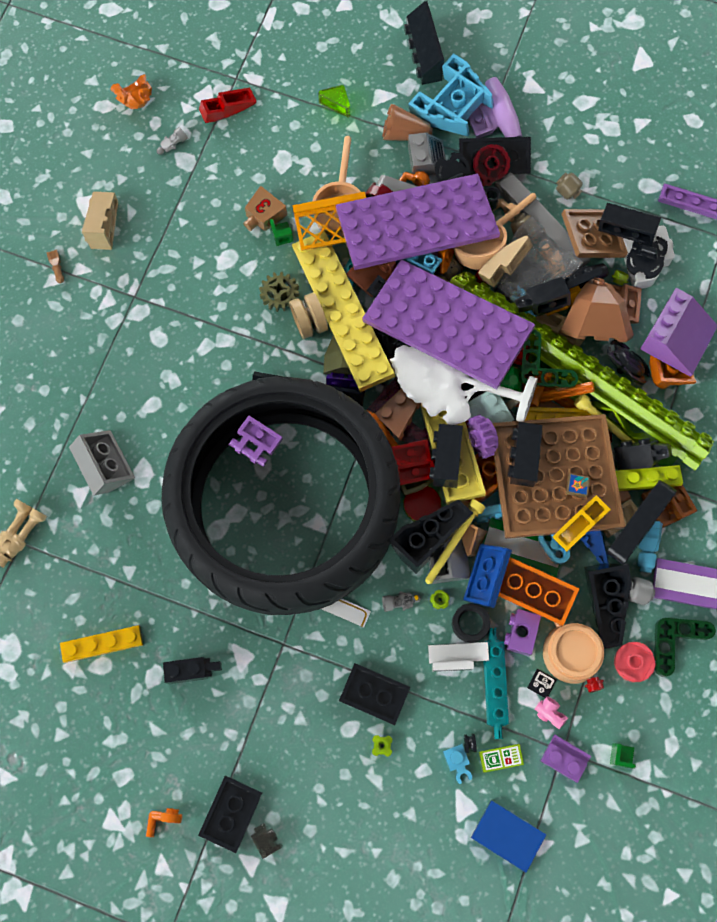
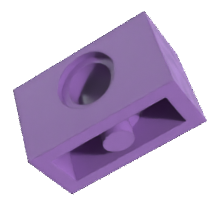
M517 609L515 614L511 613L509 625H512L510 633H506L504 644L507 645L506 650L531 656L541 616ZM518 627L526 630L525 637L518 636Z

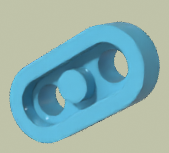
M546 535L538 536L540 545L553 563L560 565L569 559L570 550L566 552L553 538L554 535H548L551 537V541L545 540L544 537ZM556 552H561L562 558H558Z

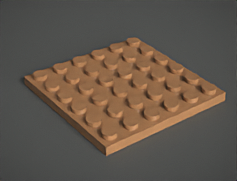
M606 414L524 421L525 423L543 425L538 479L534 487L510 484V477H507L508 467L512 465V458H509L511 446L514 447V440L511 439L512 429L516 428L519 422L492 423L498 436V448L494 452V462L505 539L554 535L596 495L611 510L588 532L623 529L625 527ZM569 474L590 477L586 498L566 494Z

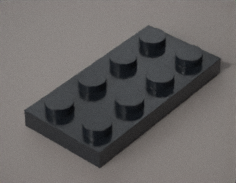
M531 137L459 138V153L467 160L471 175L475 174L473 160L476 153L481 148L490 144L499 145L508 153L510 157L508 173L531 174ZM491 158L490 161H487V165H489V168L496 166V162ZM459 159V162L462 163V164L466 167V165L464 164V162H462V161Z

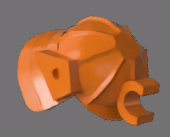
M143 74L128 87L122 88L119 83L113 84L111 91L117 95L116 99L131 109H138L144 107L150 100L149 96L152 93V87L146 81V75Z

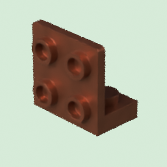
M393 261L354 270V267H352L346 275L370 297H373L366 290L378 275L387 281L397 264Z

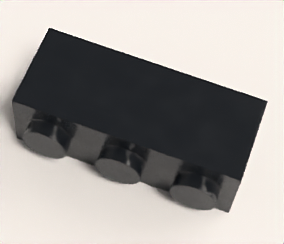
M607 203L598 231L652 246L661 217Z
M519 422L516 428L512 429L511 439L514 440V447L511 446L509 458H512V465H509L507 477H510V484L534 487L537 483L543 425Z
M439 424L438 431H434L433 443H437V448L432 450V461H435V467L430 469V479H433V486L457 488L463 426Z

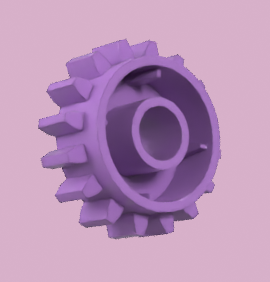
M481 415L469 418V422H467L469 428L467 429L474 451L478 452V456L482 457V459L495 455L494 452L498 448V436L492 422L484 416L481 417Z

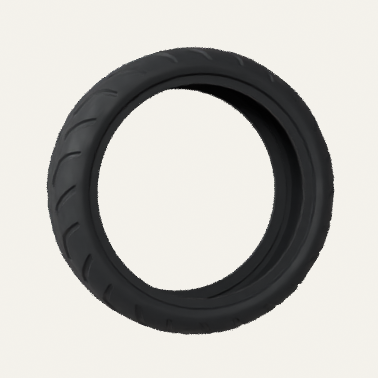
M285 376L258 378L218 394L204 404L181 430L170 450L164 470L161 497L162 512L167 532L180 559L188 570L212 593L235 606L267 615L307 613L330 606L346 597L363 584L379 566L390 546V540L394 535L400 509L398 465L392 448L376 420L360 404L343 392L324 383L313 382L310 379ZM248 416H251L265 426L299 424L323 431L334 437L351 452L364 474L369 497L367 508L358 530L340 552L315 568L289 575L255 573L225 559L212 547L207 537L202 519V495L205 482L212 466L224 450L230 446L231 440L233 438L237 440L242 437L237 431Z

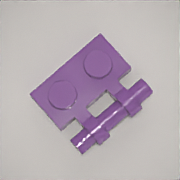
M248 416L237 431L243 438L240 442L233 438L229 445L235 448L237 453H243L249 457L250 461L254 464L258 463L264 467L268 460L262 457V454L266 452L272 456L282 442L283 437L251 416ZM249 442L258 447L255 452L247 447Z

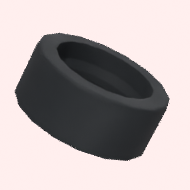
M469 603L462 605L457 609L452 618L453 632L464 642H477L485 637L490 629L491 621L489 614L485 608L478 604ZM465 612H476L482 618V629L477 634H466L460 628V617Z

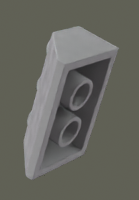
M111 430L81 434L69 446L93 496L109 493L134 480L135 476Z

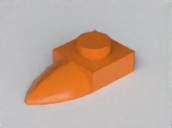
M453 248L438 251V257L442 259L439 265L441 274H444L450 266L454 255Z

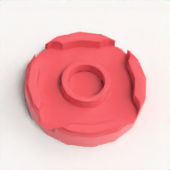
M640 642L626 643L616 651L614 657L615 669L624 680L642 682L654 673L656 666L654 654L650 648Z

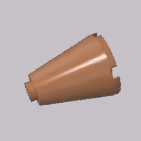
M390 105L387 112L389 115L384 123L383 140L408 141L409 134L428 133L432 135L433 128L430 127L429 122L397 105Z

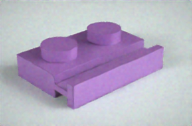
M553 735L540 762L578 783L591 756L557 735Z

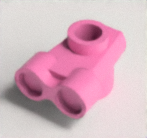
M546 696L544 701H540L535 708L538 712L537 716L545 722L549 720L558 729L563 727L568 720L567 716L557 711L560 707L559 703Z

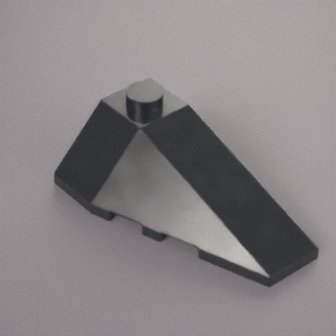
M456 500L427 516L419 518L415 522L402 526L392 536L390 544L400 559L417 574L473 515V512L460 500Z
M607 563L584 567L597 630L604 649L622 646L626 625V612L629 606V593L632 587L629 564Z

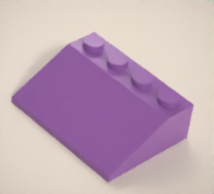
M675 288L640 349L691 377L717 329V324L693 296Z

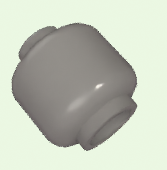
M638 577L631 578L632 587L628 601L646 605L653 600L655 589L651 581Z

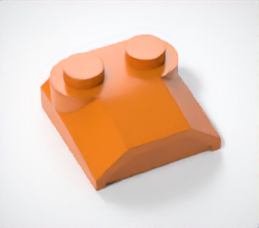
M650 355L649 365L652 379L657 387L666 389L670 385L696 383L694 373L690 377Z

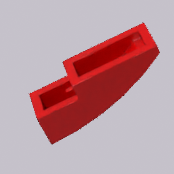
M250 87L219 92L217 98L201 100L199 111L204 122L209 123L235 115L253 106L257 101Z

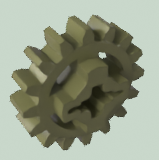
M273 272V277L267 275V281L262 280L263 287H259L261 292L260 298L263 299L264 305L268 304L270 310L275 307L276 312L279 311V308L286 311V306L290 307L289 301L299 297V291H297L299 290V285L296 284L295 278L290 280V274L283 276V272H280V275L277 276Z

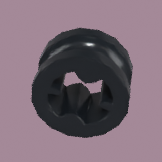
M464 734L466 753H469L471 750L477 752L475 734H471V736Z

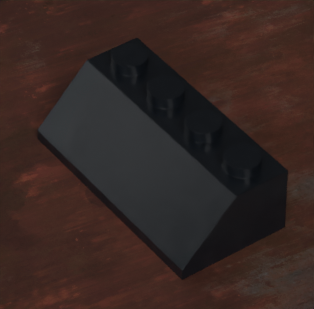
M424 1L406 17V24H404L405 35L409 37L408 46L413 51L412 61L413 64L417 65L416 75L417 78H420L422 85L442 81V66L444 64L443 53L428 1Z

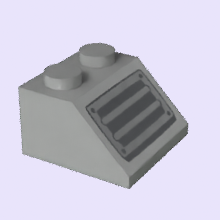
M428 133L408 135V151L412 174H415L417 171H424L428 175H435L437 160L441 157L446 160L443 140ZM440 166L439 174H441V169L443 166Z

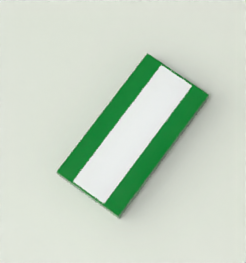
M495 518L490 519L487 528L488 532L483 544L508 548L512 550L510 557L557 577L560 565L550 560L540 545L538 536L505 539L503 521ZM546 535L544 537L546 541H551L550 536ZM556 552L558 558H562L561 552Z

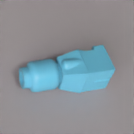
M660 521L654 523L639 544V549L642 550L639 553L637 563L638 567H640V572L652 573V569L656 566L657 555L654 552L656 553L659 550L663 525Z

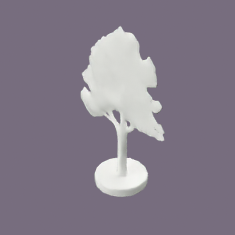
M407 345L396 348L394 358L390 359L395 369V374L398 377L397 381L403 392L406 393V396L414 400L415 403H422V407L426 408L431 417L438 415L441 411H447L443 419L448 425L463 423L471 417L468 401L477 391H487L519 401L516 421L524 422L538 378L530 376L524 392H518L499 386L496 390ZM469 383L474 385V387L468 391H463L461 384Z

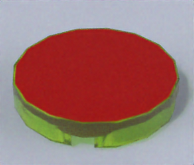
M429 486L421 491L406 495L403 500V510L413 522L441 508V498L438 492Z

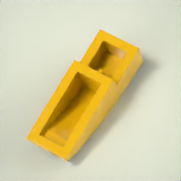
M596 495L553 538L567 552L611 509Z

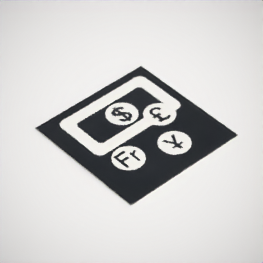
M537 669L527 688L546 698V696H549L557 679Z

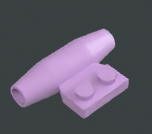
M497 77L488 79L485 82V86L493 95L494 107L491 109L481 103L468 118L475 137L482 138L490 135L498 127L505 137H522L519 119L507 91Z

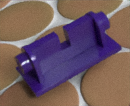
M333 372L327 374V385L359 390L352 375L348 374V378H344V374Z

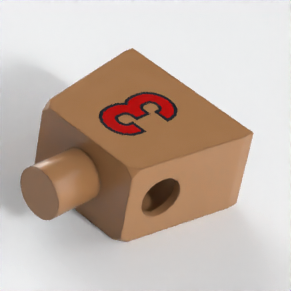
M260 186L245 207L248 219L243 224L249 231H252L256 226L266 231L271 227L270 219H273L274 224L287 216L286 205Z

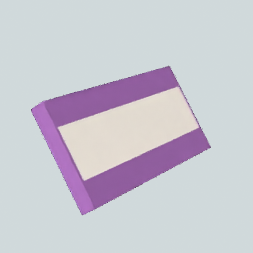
M660 558L656 559L653 576L654 598L717 610V569Z

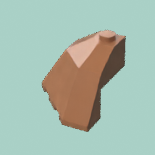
M594 278L585 283L576 296L560 332L576 339L594 336L595 340L609 341V338H612L619 342H627L634 335L624 299L611 284L605 283V280L601 278Z

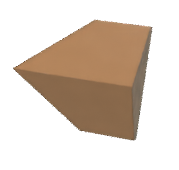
M472 523L462 536V542L469 557L476 556L479 546L488 532Z

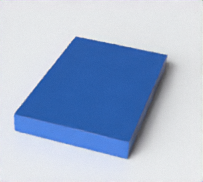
M480 544L464 595V601L495 608L512 550Z
M491 800L470 838L522 871L527 872L546 834Z

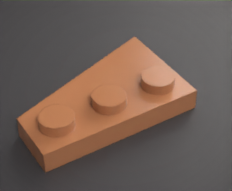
M401 388L375 414L401 441L404 436L403 432L407 425L409 426L412 422V417L415 411L420 408L421 403H415L414 400L408 398Z

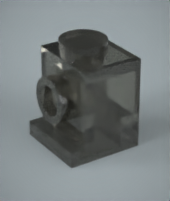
M265 822L254 828L255 833L251 835V838L262 859L283 847L282 843L277 845L276 840H278L274 829H269Z

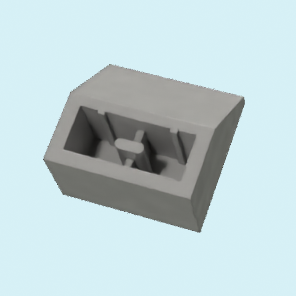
M451 539L428 562L430 571ZM462 540L459 541L432 584L470 579L468 558Z

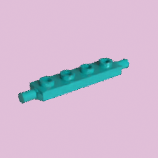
M490 628L488 631L489 640L485 641L488 642L489 660L484 661L487 725L494 727V739H503L502 726L509 724L505 647L503 641L497 640V628Z

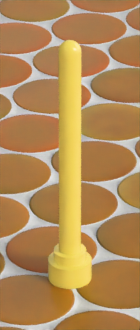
M586 394L580 395L575 400L574 405L579 410H587L591 415H602L591 404L592 402ZM606 417L608 429L621 441L632 440Z
M472 499L468 507L473 512V515L453 535L426 577L425 581L427 584L433 583L475 516L478 517L485 510L486 507L477 500Z

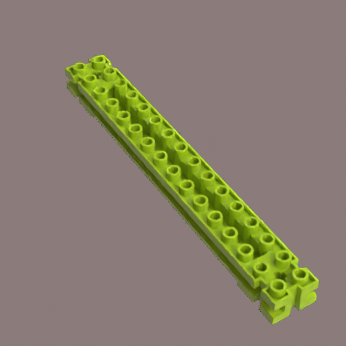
M462 272L459 276L452 277L449 283L534 323V329L540 332L542 338L540 360L553 369L575 371L578 375L577 384L593 382L595 391L589 394L600 401H592L591 404L599 410L613 411L620 425L609 417L607 418L634 442L650 438L651 441L658 440V443L670 444L672 455L682 459L683 463L694 470L699 467L702 460L710 453L714 441L709 434L705 432L699 433L694 430L696 428L694 424L689 421H683L675 411L667 410L659 400L651 399L644 390L633 387L628 379L620 378L613 369L601 365L597 358L583 353L581 347L567 342L566 337L552 332L550 326L539 323L532 314L519 313L515 303L505 300L506 297L501 293L492 291L488 284L476 282V277L470 272ZM531 334L528 338L530 340V348L538 350V347L534 348V342L538 338L535 337V334ZM531 352L528 361L529 363H534L537 360V356ZM558 373L559 379H567L569 384L575 381V378H571V374H568L566 378H562V373ZM551 378L547 383H553L555 380ZM580 395L569 398L575 401ZM628 420L645 432H632Z

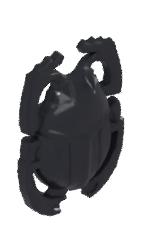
M457 152L451 153L450 160H445L441 157L435 164V176L438 182L471 175L467 160L462 154ZM456 159H460L462 162H464L466 167L462 163L456 161ZM440 166H443L441 169V178H439V168Z
M657 236L656 239L658 241L653 242L652 246L642 243L639 245L638 242L633 241L630 253L627 255V270L634 276L638 272L644 273L645 279L657 277L664 266V258L668 249L665 239ZM658 244L662 245V247H663V250H662V251L659 249V245H658Z
M615 339L612 340L610 345L614 344L615 351L611 352V347H607V356L618 367L617 373H625L635 383L644 385L647 382L644 376H650V369L646 362L635 352L629 351L630 348L625 343Z

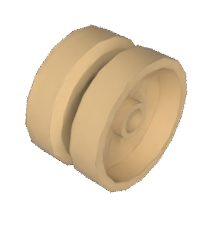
M314 292L304 296L305 307L299 298L289 301L293 318L303 339L313 336L312 325L317 333L328 330L323 308Z

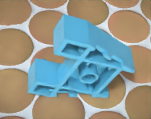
M453 53L442 66L444 79L448 81V84L433 100L419 91L408 103L410 113L429 122L430 127L469 136V127L466 120L481 103L493 109V95L482 84L478 75L471 70L470 65Z

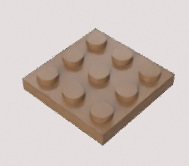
M564 209L561 213L577 258H625L628 254L623 238L598 231L604 210Z

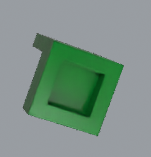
M270 219V226L276 246L294 242L293 233L288 222L275 225L273 219Z
M612 743L610 764L635 769L636 764H632L634 747Z

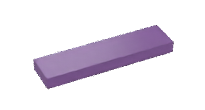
M664 183L658 202L717 220V199Z

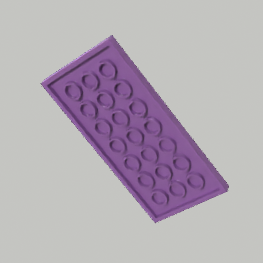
M478 174L336 205V211L354 270L495 239L500 236Z
M400 260L362 318L364 323L496 390L535 328L534 323L404 260Z

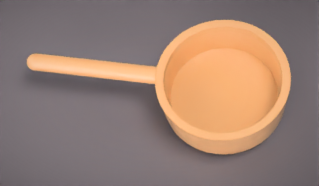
M345 136L339 181L331 182L321 187L314 195L312 201L361 192L357 187L346 182L351 146L350 136ZM336 212V214L334 215V217H336L337 219H339V218H338V214H337V212ZM322 213L319 214L316 220L325 225L330 217ZM332 219L327 228L336 232L341 224ZM341 228L340 231L338 232V235L341 236V237H344V234H343V231H342V228ZM324 230L326 234L333 236V234H331L327 230Z
M531 193L496 221L500 232L499 238L453 248L458 262L467 268L480 270L487 261L506 246L507 232L503 225L533 202L537 195Z
M554 622L556 628L548 634L543 645V659L547 669L554 677L565 683L579 684L586 682V680L591 679L598 672L603 663L604 646L601 638L593 629L586 625L569 623L562 626Z

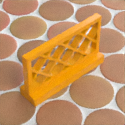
M365 191L292 205L301 251L346 243L345 238L338 235L342 228L341 225L336 232H333L327 226L332 219L340 224L339 219L334 217L337 212V204L366 198ZM325 213L330 217L325 225L316 220L319 214ZM308 217L312 220L307 229L300 225L299 218ZM314 222L322 227L318 236L309 231ZM324 230L333 234L330 241L325 242L319 238ZM307 233L316 238L311 245L304 246L303 238Z

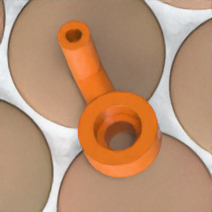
M417 171L415 174L404 172L399 179L403 182L410 180L416 186L428 185L430 183L429 175L424 171Z
M167 808L166 812L151 811L148 818L146 837H154L157 820L168 823H181L183 814H179V809Z

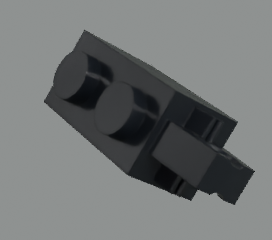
M559 277L526 289V295L514 300L515 307L519 313L532 310L534 315L541 316L571 305V292L563 277Z
M650 438L640 439L635 443H632V440H625L620 442L621 445L614 448L618 470L651 468L658 464L661 459L672 456L670 444L658 443V440L651 441Z
M205 657L163 662L164 681L166 684L205 680L208 677H212V672L221 671L222 664L221 661L210 662V658Z

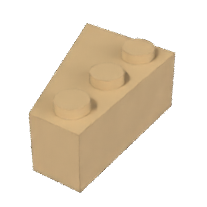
M93 192L89 200L82 234L91 249L112 250L118 200L113 192Z

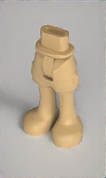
M18 499L14 501V507L18 511L14 521L6 531L0 533V566L2 568L26 546L24 541L31 530L39 522H44L47 518L43 513ZM29 515L30 517H29L27 523L25 524V526L23 527V529H22V530L19 532V534L17 535V534H16L17 531L19 530L20 526L22 525V523L24 522V520H25V519L27 518V516Z

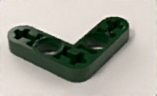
M533 329L531 334H535V337L538 338L534 342V348L538 347V350L533 348L526 349V346L530 347V340L527 339L523 346L521 380L523 384L526 385L528 378L524 377V375H528V372H532L533 376H539L538 372H542L541 383H537L536 387H574L578 382V375L575 371L540 368L542 338L540 332ZM528 353L536 354L537 360L534 363L527 362L526 355ZM547 373L554 374L555 381L553 383L545 382L544 375ZM558 373H562V378H566L568 374H571V378H575V381L567 384L566 380H561V384H557L559 379Z
M662 618L658 620L655 624V672L661 677L673 674L675 670V638L708 640L714 637L716 633L715 626L711 622L677 618ZM664 622H666V626L670 627L669 630H666V636H670V639H660V636L664 635V629L661 628ZM683 623L690 627V633L687 635L680 631V626ZM705 626L707 630H710V633L706 634V636L704 632H695L696 629H701ZM661 642H667L670 645L668 653L660 650ZM660 656H670V659H665V665L669 666V670H666L665 673L663 669H660V665L664 664V658L660 659Z

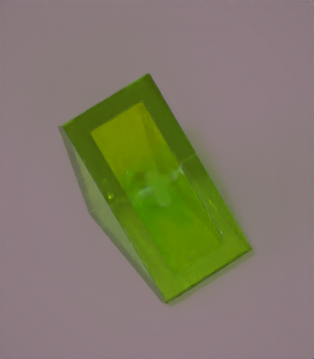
M344 85L323 89L318 92L319 104L348 118L350 117V103Z

